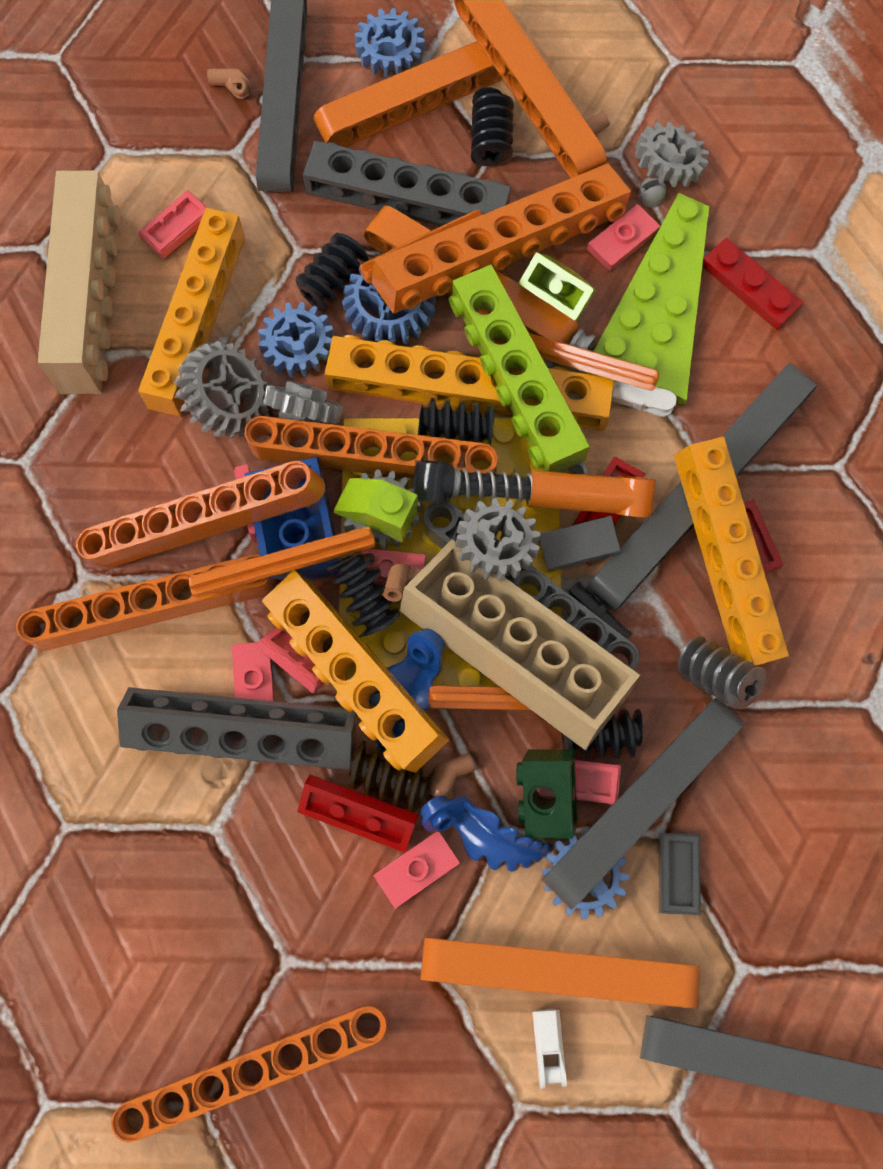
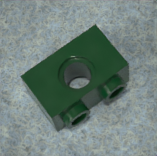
M528 749L522 762H518L516 768L517 785L523 786L524 800H519L518 805L519 823L525 824L526 837L573 839L578 826L575 750ZM537 788H550L555 793L556 798L545 799L541 797Z

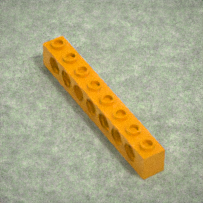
M353 335L332 337L325 370V378L329 390L428 404L431 397H435L437 406L442 407L445 399H450L451 407L454 409L457 408L460 401H464L467 411H470L476 402L479 403L481 413H485L488 405L493 404L495 415L514 417L509 406L504 407L501 404L496 392L497 383L493 375H486L480 358L466 356L459 351H448L447 353L431 351L429 348L419 345L412 348L398 346L387 340L378 342L365 341ZM365 361L373 363L369 368L358 367L360 363ZM396 367H405L408 369L406 372L401 374L392 371ZM565 367L548 368L579 427L605 431L610 413L614 380L591 373L571 372ZM511 368L507 370L510 374L520 375L524 373L521 369ZM431 372H439L443 376L438 379H432L427 375ZM466 377L475 378L477 382L474 384H466L461 380ZM577 393L583 399L572 400L567 394ZM535 398L523 400L524 403L530 406L540 404Z

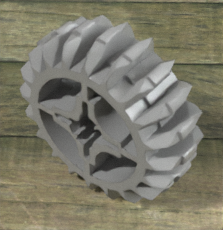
M220 341L213 342L210 346L206 343L200 345L195 351H191L185 357L184 362L179 365L177 371L180 375L176 377L174 384L180 389L176 392L175 398L184 400L185 403L181 406L180 411H189L192 416L189 423H196L197 421L201 423V433L212 429L214 438L223 435L227 439L234 438L237 435L244 436L245 427L251 419L267 414L269 409L263 400L267 385L270 386L271 383L262 380L261 377L264 375L265 370L256 369L254 365L257 358L248 360L245 357V349L235 352L233 343L226 344L224 347ZM204 368H208L209 371L206 384L202 383ZM240 397H243V409L239 413Z

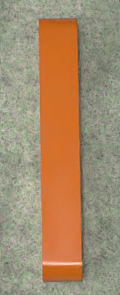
M454 0L460 18L568 176L573 178L606 164V153L600 141L502 0Z
M475 41L325 104L315 112L313 121L325 143L332 142L341 147H347L474 93L482 87H488L500 82L503 79L478 42Z
M383 206L363 231V236L371 247L384 254L431 230L390 206ZM495 270L528 333L568 344L579 329L577 321L565 315L514 280ZM452 289L447 294L452 296ZM481 309L477 311L482 315H487L491 313L486 309Z
M267 416L255 417L245 427V437L252 454L257 459L264 461L288 463L317 457L321 468L375 474V470L380 469L381 474L388 476L392 470L395 471V477L414 479L416 460L436 461L441 456H447L453 460L452 464L455 469L459 468L462 470L465 468L467 472L473 473L477 469L472 464L476 461H485L490 467L485 470H479L480 473L486 474L490 470L495 475L497 473L498 455L493 447L485 443ZM263 434L272 435L265 443L256 442V439ZM297 439L308 440L302 447L296 448L291 446ZM334 443L344 445L342 450L338 452L327 450ZM371 447L381 450L378 455L372 457L363 454L366 449ZM405 452H413L417 455L411 461H404L399 458Z
M291 461L89 527L79 535L76 548L81 557L103 567L113 568L313 505L323 497L325 483L323 478L304 462ZM306 478L305 484L298 489L299 483ZM271 489L270 495L264 499L266 492ZM237 500L234 508L230 510L231 505ZM202 512L201 517L197 520L198 515Z
M254 554L31 609L19 617L16 623V631L21 639L35 649L41 651L51 650L262 597L269 594L276 587L277 579H263L259 582L247 583L198 598L192 594L189 599L178 600L179 592L189 587V578L191 576L260 557L259 554ZM157 596V602L152 608L142 609L143 601L146 598ZM114 605H120L119 613L114 618L106 619L107 610ZM78 614H83L82 622L77 627L70 628L71 619ZM45 623L46 628L40 636L33 638L34 629L39 624Z
M424 938L420 980L698 1008L700 966Z
M363 1005L137 1096L119 1106L113 1113L111 1120L112 1131L123 1142H135L379 1042L387 1031V1015L378 1005ZM372 1013L378 1017L380 1030L377 1034L367 1036L360 1031L358 1021L362 1014ZM331 1028L339 1032L342 1042L338 1050L328 1051L323 1048L320 1036L324 1029ZM293 1044L300 1048L303 1058L299 1066H288L284 1062L282 1051L285 1045ZM248 1060H255L262 1066L263 1076L260 1082H251L245 1077L244 1065ZM208 1076L218 1077L222 1081L224 1090L220 1098H213L207 1094L205 1082ZM169 1092L178 1093L182 1097L184 1107L180 1114L172 1113L168 1109L166 1099ZM130 1108L138 1109L143 1115L144 1122L140 1130L133 1129L127 1122V1114Z

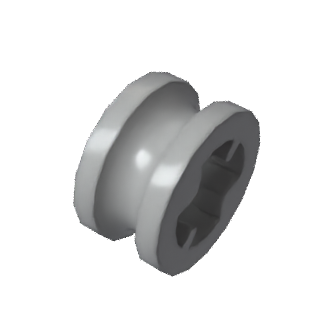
M580 328L570 345L591 351L597 337L593 334L591 336L585 335V330Z

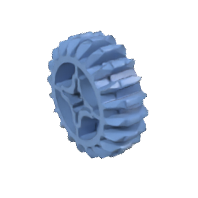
M360 266L358 269L359 275H350V285H345V298H343L342 304L343 309L346 311V321L348 324H352V330L355 335L362 333L363 340L365 341L375 338V342L387 340L396 344L397 340H401L407 346L410 335L419 339L421 329L428 330L430 319L435 316L434 305L436 304V296L422 301L412 309H404L393 314L373 284H367L360 273ZM363 306L369 307L370 311L378 313L379 319L367 313Z

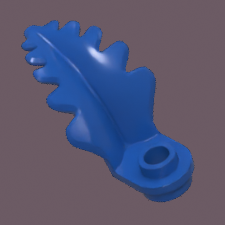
M427 628L414 632L408 638L407 656L402 662L387 667L423 710L430 708L428 703L429 688L433 686V681L441 672L442 652L445 649L442 638L435 631ZM379 690L375 691L369 699V703L377 706L380 702ZM403 718L399 719L393 726L395 738L402 735L405 730ZM378 739L374 741L380 747V751L385 752L387 750Z
M438 796L428 801L421 809L422 824L427 831L442 832L453 826L461 836L467 855L475 861L485 856L489 867L493 870H497L503 861L506 862L509 871H515L519 863L522 868H529L532 860L539 862L544 855L552 851V846L549 843H542L540 840L533 842V839L530 837H517L518 831L515 828L499 826L500 819L494 812L474 806L466 796L448 800L446 796Z

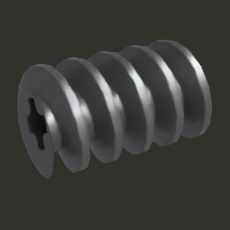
M705 636L692 638L681 650L678 659V672L685 681L691 682L709 695H714L719 701L726 702L733 709H742L753 703L763 690L767 679L766 671L763 668H754L752 662L748 660L742 661L738 654H731L727 648L719 647L714 641L706 642Z

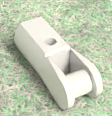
M615 381L611 402L643 410L658 417L669 416L677 400L675 394L670 390L655 387L653 391H649Z
M560 1009L532 1011L540 1089H545L546 1084L561 1083V1087H567ZM557 1054L558 1066L544 1067L543 1055Z

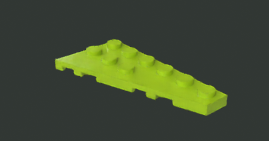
M678 193L594 352L658 370L659 380L656 387L672 391L676 396V403L684 406L687 401L709 206Z

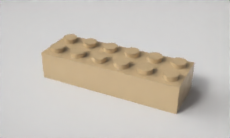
M98 170L56 171L38 365L59 394H102V381H107L108 366L104 356L105 349L110 348V332L107 328V319L113 315V304L109 294L110 287L115 285V270L112 266V257L117 256L118 252L117 238L114 232L115 226L120 224V211L118 205L113 204L110 187L104 184Z
M451 539L404 587L400 612L421 628L435 631L442 638L445 646L586 750L629 696L640 675L505 577L503 581H499L496 573H491L486 580L483 579V569L478 568L474 572L469 571L472 561L470 559L460 560L459 557L463 548L456 547L455 541Z

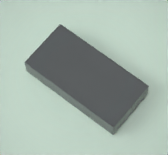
M611 516L541 533L539 538L548 572L621 554Z
M659 833V913L701 915L699 834Z

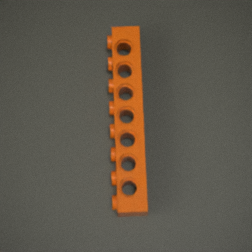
M609 163L374 259L372 284L393 314L404 309H412L422 301L436 295L442 296L452 289V281L491 264L494 270H502L524 257L530 258L536 252L552 245H560L567 239L580 233H588L596 226L608 221L618 220L626 211L631 190Z

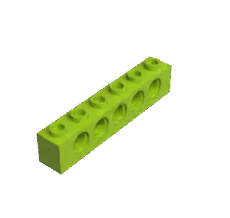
M492 264L453 280L452 296L449 297L452 311L456 317L462 316L466 324L464 326L465 334L472 347L477 345L482 354L480 362L487 376L493 375L498 385L496 386V392L501 404L504 407L509 406L514 415L512 417L513 426L519 437L525 436L530 446L528 453L533 465L537 469L541 467L543 471L561 472L585 461L590 446ZM486 309L491 313L487 315H482L477 313L476 311ZM501 338L507 341V343L498 345L493 343L492 340ZM511 368L521 369L524 373L520 375L510 374L507 370ZM535 398L540 404L530 406L524 403L523 400ZM543 428H550L554 430L557 435L553 437L543 436L539 432V430Z

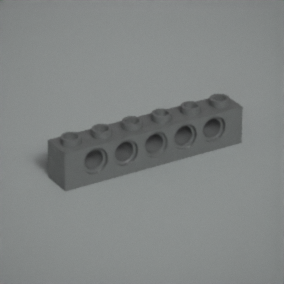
M314 140L303 172L305 190L308 195L375 211H380L383 206H390L413 220L443 226L474 210H479L483 215L510 202L511 186L503 185L498 181H486L470 177L465 173L443 171L431 165L413 164L396 157H383L366 150H353L332 142L323 143Z
M128 687L117 708L120 747L346 770H350L355 749L356 712L350 713L344 708Z

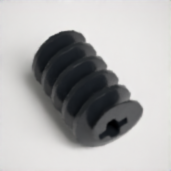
M482 87L474 93L472 100L471 160L480 166H491L498 162L506 161L513 155V147L511 145L513 144L512 121L514 113L512 110L514 108V101L496 88Z
M343 233L332 235L330 243H326L322 247V253L316 254L313 258V263L305 266V273L302 272L296 276L295 281L302 296L321 312L328 310L323 299L330 302H335L336 300L332 289L340 293L344 291L345 286L340 279L349 283L350 275L352 274L349 269L358 273L360 266L358 260L362 262L369 261L363 247L356 240Z
M431 397L426 407H423V404L421 406L418 435L427 436L430 433L431 437L441 438L443 434L446 439L454 440L459 436V440L470 441L473 438L474 442L484 443L485 440H488L491 446L495 419L494 405L489 404L485 413L481 414L479 403L475 402L470 412H467L464 401H460L456 410H452L450 399H445L441 409L437 408L435 397Z
M362 552L351 554L326 567L327 571L339 570L341 573L333 581L334 585L346 584L347 586L339 595L340 599H353V602L346 608V612L359 611L360 615L352 624L353 626L365 625L366 630L358 637L368 636L383 630L400 616L399 609H387L393 602L381 595L384 592L386 581H375L381 575L380 568H368L375 560L374 554H361Z
M621 709L617 719L613 715L586 750L561 732L562 746L566 750L575 751L576 748H581L585 759H589L592 748H596L599 757L604 758L607 747H611L615 758H619L622 748L627 747L630 757L635 758L637 749L641 746L643 739L641 711L636 709L631 719L629 712L626 709Z

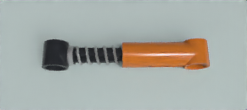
M416 460L413 493L418 495V500L430 502H449L453 496L456 498L460 495H466L467 498H470V495L479 496L480 499H483V496L492 497V499L500 497L505 498L506 501L509 498L518 499L519 502L522 499H526L527 507L606 512L632 517H652L656 480L632 476L611 477L530 470L525 477H521L517 472L512 476H508L504 471L499 475H495L491 470L486 474H482L478 469L473 473H469L465 468L462 470L453 468V464L448 462Z

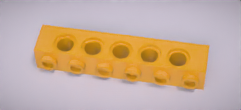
M208 207L205 208L138 390L145 405L150 410L181 417L183 411L180 410L185 402L175 398L176 392L180 389L174 384L176 377L180 375L177 370L191 351H195L200 345L206 344L209 341L245 240L239 215Z
M723 436L688 445L674 454V459L731 654H738L742 661L748 660L754 666L788 657L787 647L725 438Z
M293 570L262 600L270 610V613L267 615L268 619L279 630L284 631L286 629L292 636V639L289 641L290 645L302 657L308 656L315 664L312 668L314 674L326 685L331 683L339 692L335 695L336 700L348 712H356L362 720L359 723L361 730L371 740L376 741L378 739L387 749L383 755L397 770L403 768L416 773L449 741L441 729L366 643L358 637L359 635L308 577ZM309 611L310 616L308 621L305 624L301 625L300 621L302 615L305 612ZM329 637H332L333 643L331 648L327 652H323L324 642ZM355 663V675L350 680H346L347 668ZM379 690L380 702L371 709L369 706L370 696ZM403 718L405 730L402 735L395 738L393 726L399 719Z

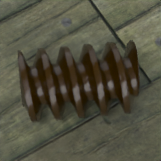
M362 740L353 758L348 775L350 776L351 789L357 790L365 782L366 795L371 796L379 788V799L384 802L393 793L394 806L400 807L408 799V811L414 813L423 802L434 769L427 777L423 776L424 765L416 773L403 768L397 770L386 758L384 760L380 759L379 746H376L370 754H367L366 741Z

